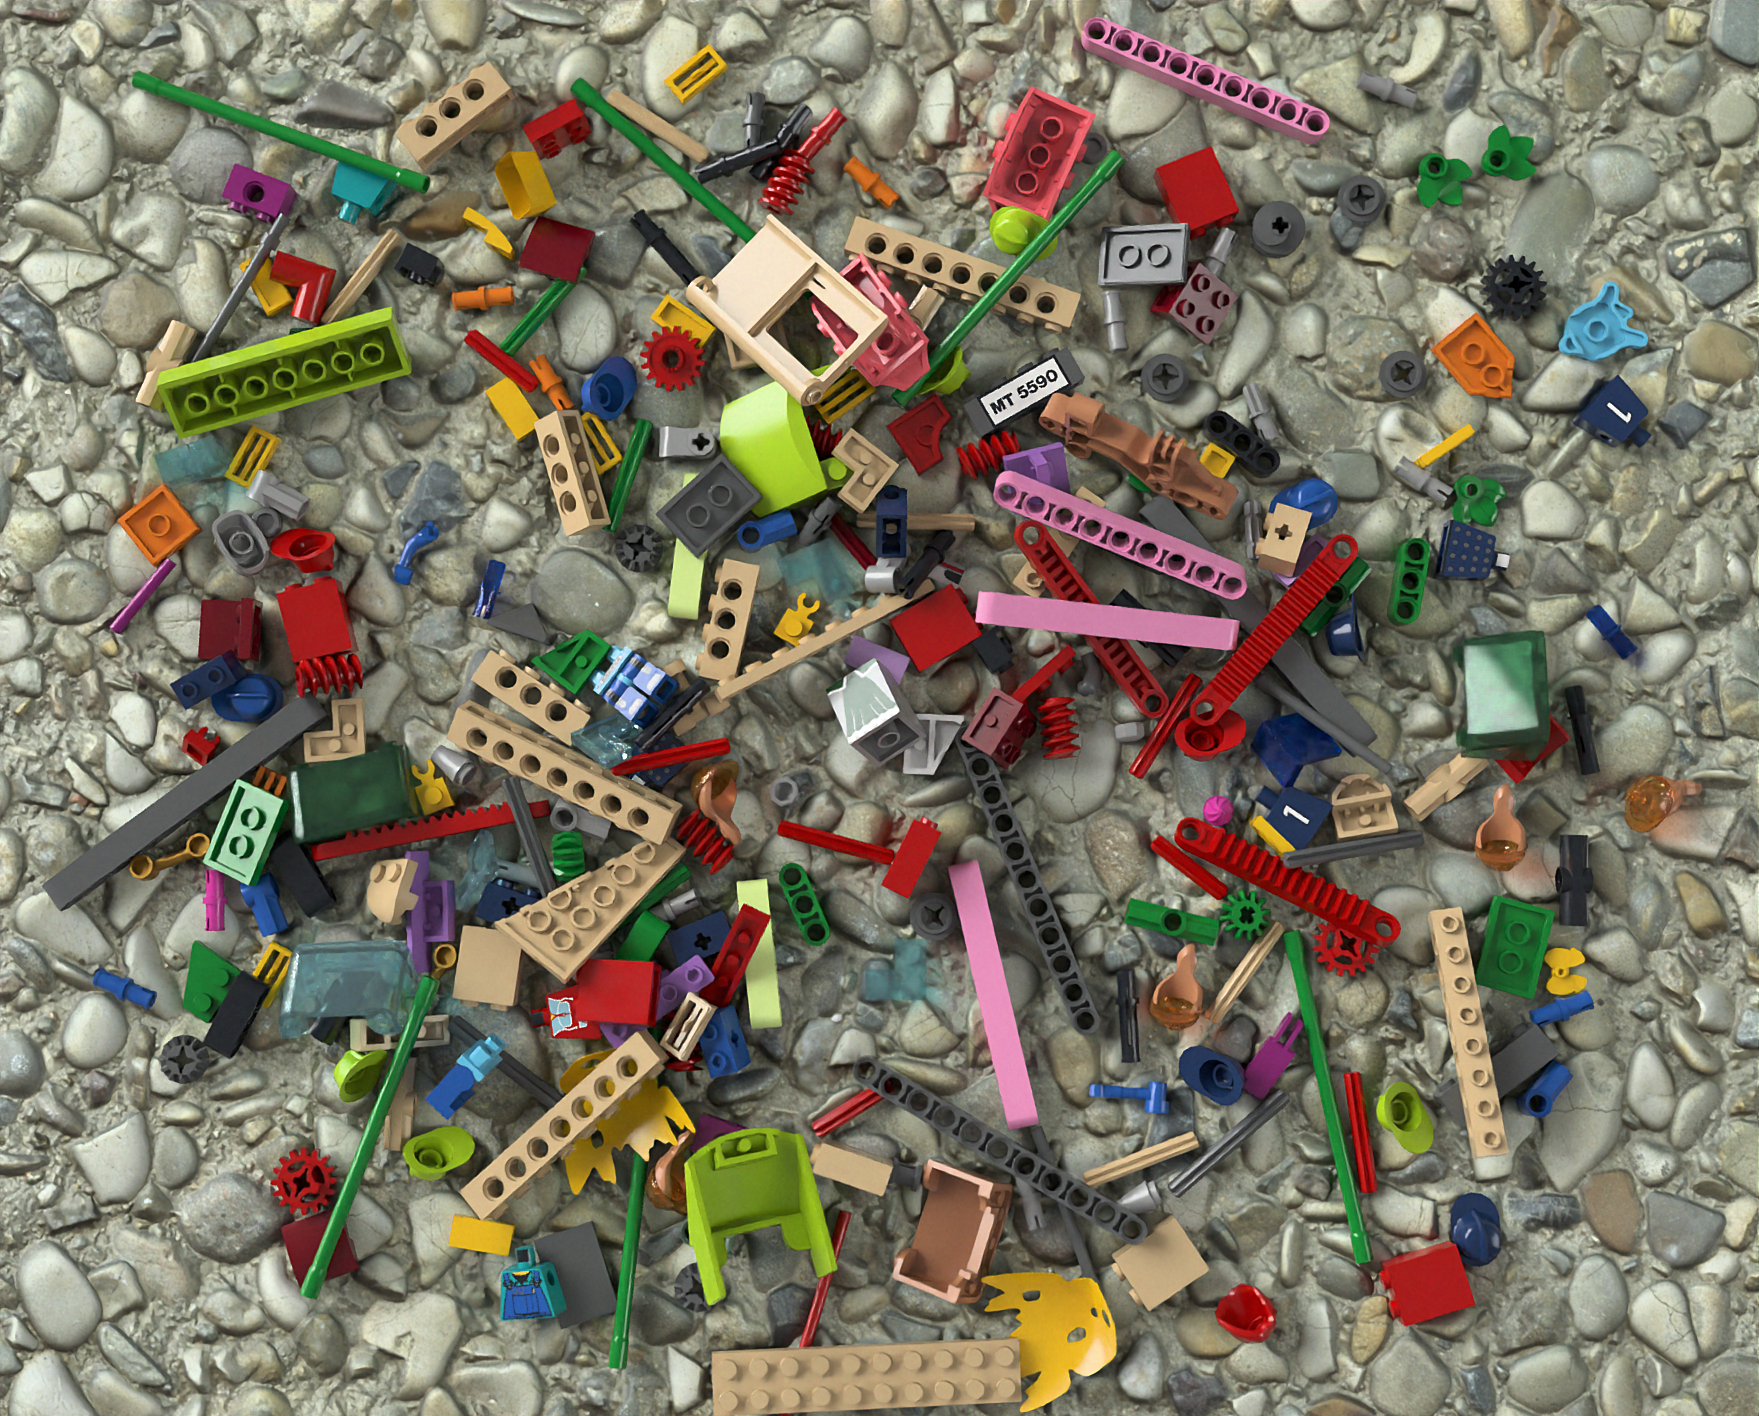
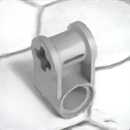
M660 428V459L706 460L713 457L717 452V441L705 429ZM702 438H705L709 445H705L703 451H701L696 443H701Z

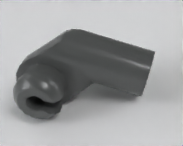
M1092 651L1081 656L1087 671L1084 680L1077 684V690L1082 696L1095 694L1104 677L1097 656Z

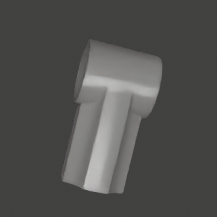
M259 469L245 496L265 507H272L280 511V513L299 521L306 514L311 499L284 485V482Z
M908 543L906 546V558L879 557L876 565H870L867 568L865 585L868 592L897 593L896 586L904 578L903 569L911 552Z
M561 797L556 801L550 817L552 826L558 831H579L583 835L602 842L605 841L612 823L611 820L594 816L588 812V809L578 804L568 803ZM560 810H567L572 816H564Z

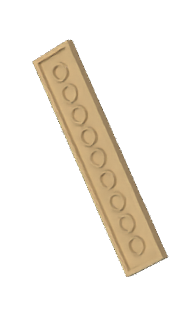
M1018 1337L712 1351L714 1416L1022 1402Z

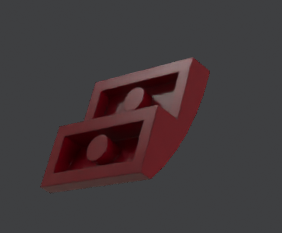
M539 216L527 239L518 267L520 270L577 285L584 260H588L596 232Z
M334 1208L281 1227L287 1253L300 1289L309 1267L313 1264ZM346 1222L328 1265L324 1282L360 1269L354 1241L349 1238Z

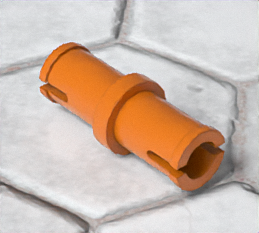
M852 157L845 165L843 171L862 186L861 190L867 194L869 192L887 210L900 196L880 179L881 175L878 172L873 173L858 157Z
M481 286L478 290L452 292V303L455 311L481 308L484 311L494 306L515 305V294L512 286L492 289Z
M542 354L536 357L537 361H530L529 366L542 384L541 390L544 394H548L556 409L568 410L570 408L572 410L576 405L562 385L563 379L561 376L556 375L546 355Z

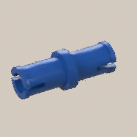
M103 968L100 971L98 970L93 979L92 985L94 987L116 995V999L120 1001L128 1000L147 1010L153 1006L157 998L156 991L134 983L132 978L119 977Z
M1585 990L1563 1000L1560 997L1556 998L1549 1005L1529 1010V1017L1531 1022L1537 1024L1540 1028L1559 1020L1562 1022L1568 1021L1570 1016L1594 1009V1003L1589 992Z

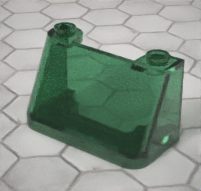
M1525 630L1461 638L1458 644L1454 645L1452 653L1453 662H1457L1458 667L1464 669L1466 721L1462 729L1458 728L1456 732V745L1461 747V757L1535 761L1547 746L1550 737L1544 632L1542 630Z
M389 741L379 744V750L313 767H309L308 763L290 767L291 773L286 774L295 845L307 846L321 842L320 839H329L336 835L387 822L392 823L404 818L411 819L423 816L421 804L415 791L416 784L407 747L405 745H397L396 741Z

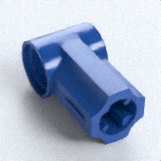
M785 509L755 522L750 521L742 524L737 533L738 545L746 553H756L762 547L797 534V529L789 510ZM748 531H754L759 535V540L754 544H748L742 539L743 535Z
M271 872L260 875L256 886L240 884L243 899L247 906L252 908L262 937H267L289 928L278 899L280 897L279 887Z
M1554 1059L1550 1060L1529 1087L1518 1094L1516 1098L1518 1110L1527 1116L1538 1118L1547 1116L1552 1109L1555 1099L1573 1078L1571 1072ZM1536 1095L1539 1099V1106L1535 1111H1532L1529 1101L1532 1096Z

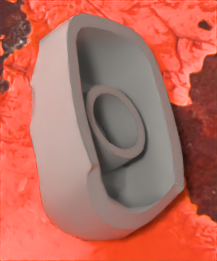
M233 510L218 517L213 522L212 531L219 550L228 565L241 576L249 577L261 572L268 560L269 547L264 535L254 521L241 510Z

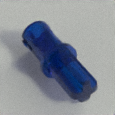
M489 560L482 585L478 586L480 592L474 612L472 613L473 616L480 617L483 606H486L483 619L489 620L491 618L497 595L502 593L499 592L506 569L505 563Z
M1597 604L1587 611L1586 617L1601 633V639L1603 641L1607 640L1622 660L1638 649L1621 630L1622 625L1620 623L1616 624L1601 605Z

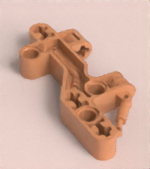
M1075 392L1072 398L1061 393H1054L1039 417V423L1042 427L1065 438L1066 450L1076 458L1086 460L1092 451L1107 456L1121 463L1154 492L1218 520L1225 519L1239 493L1236 486L1211 474L1197 459L1198 454L1187 447L1186 439L1182 438L1180 441H1177L1176 436L1173 434L1167 437L1163 429H1160L1155 438H1152L1139 427L1105 413L1104 403L1079 392Z

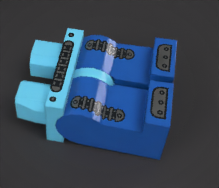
M613 646L607 654V659L613 664L606 673L601 669L595 670L590 676L589 681L595 687L593 690L644 730L653 721L661 708L640 694L638 690L641 689L664 706L679 686V683L626 646L624 649ZM666 680V689L660 694H655ZM648 705L647 714L643 718L638 719L637 717Z
M494 1033L485 1042L482 1039L478 1040L456 1061L458 1064L450 1070L425 1100L448 1120L475 1094L470 1088L477 1082H480L503 1060L499 1054L507 1046L506 1043Z

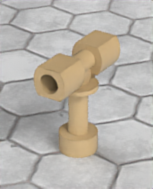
M682 659L676 660L662 669L663 672L679 683L677 688L680 693L690 686L683 674L688 669ZM715 694L707 699L703 697L693 707L694 711L690 715H684L673 726V729L678 737L696 728L695 723L711 715L713 718L729 709L730 704L727 700L720 703Z

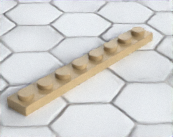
M930 578L925 580L911 599L903 598L908 587L901 596L899 594L895 596L894 593L886 594L878 599L879 605L871 609L866 605L851 613L852 619L844 623L841 619L830 623L825 627L827 632L817 637L815 633H811L798 641L800 644L798 647L789 650L787 646L773 653V659L763 664L759 660L746 667L747 673L738 678L732 674L718 682L720 687L715 690L716 697L722 703L931 595L935 590Z

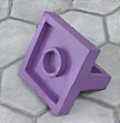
M1061 442L1003 456L1005 471L1019 473L1071 495L1064 447ZM1008 485L1009 493L1016 491L1014 487ZM1040 497L1029 499L1031 503L1036 505L1044 502Z

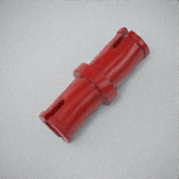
M833 107L818 126L811 128V134L796 151L805 156L810 162L824 145L828 146L832 142L830 138L847 121V118L837 108Z

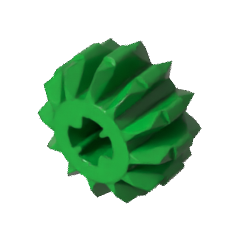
M566 831L554 834L552 837V855L555 878L558 881L570 882L585 874L584 847L581 833L579 831Z
M1241 889L1237 893L1238 900L1232 894L1227 895L1228 901L1232 904L1231 906L1227 904L1220 905V909L1228 911V915L1219 916V921L1230 922L1223 930L1228 933L1235 928L1234 939L1239 940L1244 932L1246 941H1251L1253 937L1252 930L1257 936H1262L1263 931L1259 925L1269 927L1270 922L1262 919V915L1271 914V910H1261L1260 907L1267 900L1260 898L1255 902L1256 891H1250L1246 899V893ZM1241 908L1243 910L1250 909L1251 912L1248 915L1249 922L1239 920L1242 915L1240 912Z

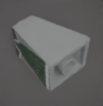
M875 657L863 663L859 668L844 678L837 680L835 684L826 689V693L849 744L877 767H880L928 736L890 671Z

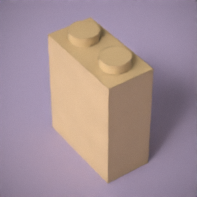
M463 925L452 998L461 999L460 1005L478 1007L479 1002L491 1003L490 1009L508 1011L509 1006H515L518 1003L525 951L497 928Z
M823 1137L821 1144L815 1142L809 1163L814 1164L812 1173L882 1197L893 1168V1161L891 1159L827 1137Z
M1172 1214L1148 1229L1146 1238L1141 1243L1134 1245L1128 1243L1112 1254L1116 1263L1111 1265L1121 1281L1127 1278L1133 1289L1128 1291L1138 1307L1144 1304L1148 1311H1151L1210 1270Z

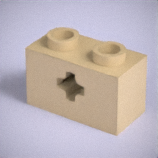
M1277 503L1274 514L1268 512L1263 530L1268 531L1266 539L1260 537L1254 555L1260 556L1257 567L1292 577L1312 513Z

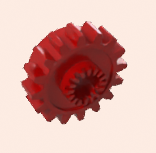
M669 326L662 327L663 335L653 331L651 334L654 341L644 342L645 346L649 349L648 352L640 353V356L647 358V362L642 364L641 368L650 370V373L646 376L647 380L657 379L655 387L661 388L666 384V391L672 392L676 385L678 391H684L685 383L689 386L696 385L694 377H702L704 375L700 368L707 365V361L702 360V355L706 353V349H700L698 345L701 342L700 338H691L692 330H685L682 333L681 326H674L671 332ZM673 350L679 355V363L675 367L669 362V355Z

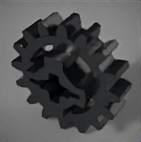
M1509 255L1505 262L1502 258L1497 259L1494 262L1495 266L1490 265L1485 270L1489 276H1484L1480 280L1482 284L1486 285V287L1479 291L1480 295H1487L1483 305L1491 304L1493 306L1490 312L1492 315L1498 311L1501 312V320H1505L1509 315L1512 316L1513 321H1517L1521 314L1525 318L1529 317L1532 314L1531 309L1536 311L1541 306L1537 300H1543L1546 297V294L1540 291V289L1547 285L1546 281L1539 280V277L1544 273L1543 270L1535 272L1533 268L1536 262L1533 261L1529 265L1525 264V256H1521L1518 261H1515L1513 255ZM1504 271V275H1502L1503 281L1495 283L1498 274ZM1531 293L1528 302L1522 305L1524 295Z

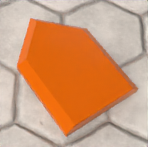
M1477 312L1431 349L1432 353L1468 395L1512 399V376L1515 356Z

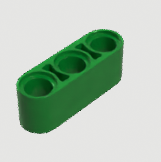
M1421 538L1408 540L1399 547L1387 607V618L1395 626L1410 624L1420 614L1430 559L1429 544ZM1409 546L1416 547L1419 550V560H1413L1408 556L1407 550ZM1404 575L1413 578L1415 582L1413 590L1404 587L1402 583ZM1399 604H1403L1409 609L1408 619H1403L1398 615L1397 607Z
M789 863L784 865L779 871V882L802 936L811 946H821L830 937V927L808 875L799 864ZM789 868H796L801 873V880L796 885H789L784 879L785 872ZM803 895L810 897L813 901V908L808 913H801L796 907L798 898ZM817 923L824 927L825 936L822 940L814 941L809 937L808 929L812 924Z
M645 909L634 924L614 960L650 962L671 925Z

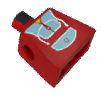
M579 985L546 995L547 1008L531 1010L533 1028L550 1026L552 1038L600 1039L605 1036L598 1024H584L575 1020L576 1015L573 1013V1002L575 997H578Z

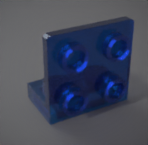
M1298 713L1262 721L1250 745L1284 789L1294 786L1304 765L1339 757L1342 752L1331 736Z

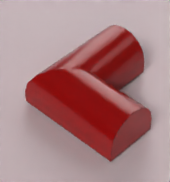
M278 250L269 280L298 289L290 318L319 327L337 270Z

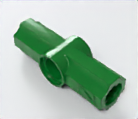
M1356 556L1355 560L1330 588L1337 591L1339 595L1338 602H1329L1325 594L1297 628L1310 638H1314L1372 571L1368 564L1362 558Z
M1134 898L1129 900L1124 919L1125 924L1210 946L1214 945L1219 930V920ZM1170 913L1176 914L1179 919L1178 927L1172 931L1168 930L1164 925V919Z

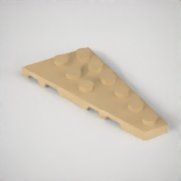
M671 836L662 845L643 841L617 859H610L604 863V866L595 871H589L548 893V896L540 901L519 909L520 912L507 919L503 918L495 922V927L565 984L686 854V848Z

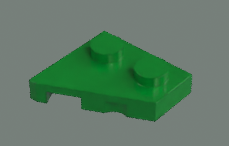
M587 629L575 635L572 640L564 641L554 646V650L542 656L537 655L531 662L572 693L579 696L588 684L590 676L595 670L599 669L607 658V654L612 646Z
M195 940L192 944L183 1007L205 1023H211L217 1015L231 985L242 970L199 940Z

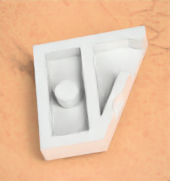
M915 714L928 736L904 750L903 774L933 775L964 721V716Z

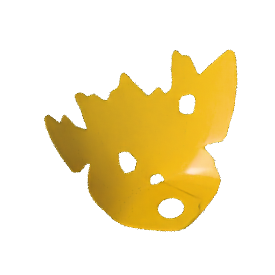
M618 1048L593 1053L577 1059L560 1079L561 1090L567 1095L599 1066L583 1068L582 1065L585 1062L599 1059L601 1064ZM631 1059L628 1063V1069L633 1075H636L638 1066ZM649 1077L640 1084L642 1090L629 1100L625 1097L618 1104L620 1109L607 1120L603 1117L595 1124L598 1128L597 1130L602 1132L604 1142L601 1147H593L591 1136L585 1140L580 1138L573 1144L576 1149L565 1158L566 1173L573 1194H579L593 1167L597 1169L604 1181L610 1180L613 1184H616L615 1167L611 1153L614 1147L622 1151L625 1144H629L632 1149L648 1162L649 1149L654 1146L655 1139L660 1140L664 1144L670 1142L672 1145H678V1141L672 1133L665 1116L673 1119L682 1130L685 1125L692 1133H695V1128L690 1118L670 1089L666 1086H662L660 1089L657 1088L656 1077L652 1080ZM608 1079L606 1090L611 1095L615 1093V1084ZM586 1099L584 1110L587 1114L591 1115L593 1105ZM564 1120V1133L569 1135L571 1127L569 1122Z
M1025 1272L1000 1274L981 1279V1282L1004 1291L1003 1294L989 1301V1305L984 1309L985 1311L992 1312L1013 1308L1021 1311L1015 1317L1022 1323L1021 1326L1008 1336L1019 1338L1021 1378L1041 1371L1037 1381L1025 1390L1028 1399L1020 1406V1412L1037 1409L1065 1393L1071 1384L1069 1369L1080 1375L1089 1376L1099 1371L1115 1357V1324L1098 1284L1091 1278H1075L1066 1281L1061 1275L1055 1273ZM1026 1291H1040L1039 1299L1033 1301L1024 1300L1022 1294ZM1093 1307L1096 1308L1098 1317L1092 1315L1091 1309ZM1103 1310L1106 1312L1108 1316L1110 1328L1107 1326L1105 1322ZM1078 1327L1085 1329V1338L1077 1342L1068 1343V1335Z

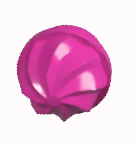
M1223 796L1209 798L1203 806L1204 818L1212 825H1225L1233 816L1232 803Z

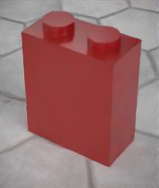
M1212 146L1156 168L1153 178L1173 224L1188 223L1190 225V241L1206 235V230L1214 227L1220 230L1222 227L1226 228L1234 223L1233 219L1236 218L1239 208Z
M331 576L316 578L313 580L314 584L304 587L302 583L288 585L284 587V592L276 594L292 660L296 665H299L302 659L308 660L311 664L313 658H319L322 661L326 656L334 658L338 655L359 651L342 582L335 578L332 579Z
M952 583L889 620L890 626L919 674L972 644L974 640L982 636L980 632L984 628L982 623L975 622L976 613L970 615L965 607V604L968 603L965 594L960 587L955 589Z
M921 817L920 821L913 820L881 884L882 886L909 899L941 835V832L936 830L938 827L937 823L925 817Z
M589 958L578 969L576 974L579 992L578 997H575L573 1002V1013L576 1015L575 1020L584 1024L655 1028L662 967L654 962Z
M1445 1241L1380 1262L1382 1271L1378 1272L1384 1290H1389L1392 1301L1388 1302L1390 1313L1394 1320L1398 1319L1405 1327L1476 1305L1457 1245L1451 1241Z

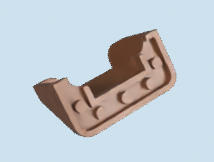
M929 1159L928 1163L923 1167L921 1174L923 1187L929 1190L912 1247L897 1253L894 1258L892 1278L954 1304L975 1303L980 1299L986 1283L981 1282V1279L989 1275L1014 1189L1012 1185L938 1160Z

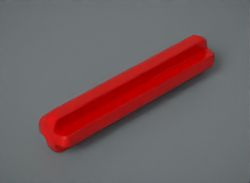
M474 329L467 333L464 342L527 393L536 390L539 385L538 378L479 331Z
M1157 836L1151 843L1150 848L1215 899L1221 900L1225 897L1229 890L1225 884L1163 836Z
M887 1079L884 1083L885 1089L893 1094L895 1092L894 1088ZM867 1088L812 1123L813 1130L819 1138H823L885 1098Z

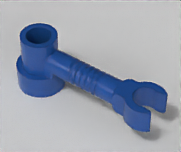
M1149 1082V1088L1089 1084V1097L1145 1100L1144 1113L1169 1114V1102L1166 1101L1167 1083Z

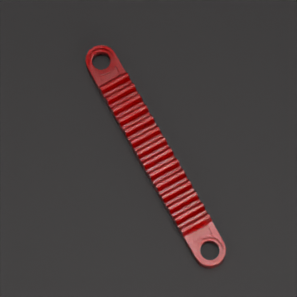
M1027 520L1018 524L1014 531V540L1030 562V566L1037 572V576L1043 580L1045 587L1051 591V595L1055 599L1100 604L1042 523L1035 520ZM1028 527H1034L1038 533V538L1033 544H1027L1023 538V533ZM1080 634L1086 639V643L1091 646L1093 653L1099 657V661L1106 667L1107 672L1113 676V680L1120 686V690L1126 694L1141 715L1149 718H1159L1166 713L1169 706V699L1126 639ZM1154 694L1159 699V705L1156 710L1149 711L1145 706V701L1148 696Z
M1340 534L1327 543L1191 704L1189 711L1190 717L1195 724L1207 727L1216 723L1290 637L1293 631L1307 617L1310 611L1330 590L1358 555L1359 547L1353 537L1347 534ZM1337 542H1345L1350 546L1351 551L1347 558L1336 556L1334 546ZM1201 703H1209L1213 707L1214 714L1209 720H1202L1197 715V707Z
M549 800L528 803L533 819L551 816ZM502 802L501 808L497 804H490L489 810L487 807L480 806L477 812L475 809H466L465 814L461 811H455L453 816L444 813L442 818L439 816H431L430 820L419 818L418 823L412 820L407 821L406 825L404 823H395L394 828L391 825H383L382 830L381 828L373 827L370 829V832L369 830H359L358 834L347 832L345 839L311 846L314 862L516 822L509 802Z
M1193 817L1182 819L1175 829L1174 840L1183 850L1374 945L1388 947L1400 935L1401 927L1398 920L1391 914L1371 905L1369 900H1361L1357 894H1348L1347 889H1338L1335 883L1328 884L1325 878H1316L1314 873H1306L1302 867L1287 869L1280 856H1272L1268 850L1262 851L1256 844L1249 845L1246 839L1239 840L1234 833L1227 834L1225 829H1217ZM1192 828L1197 832L1198 838L1188 840L1183 836L1182 830ZM1383 923L1389 926L1391 936H1381L1376 930V925Z

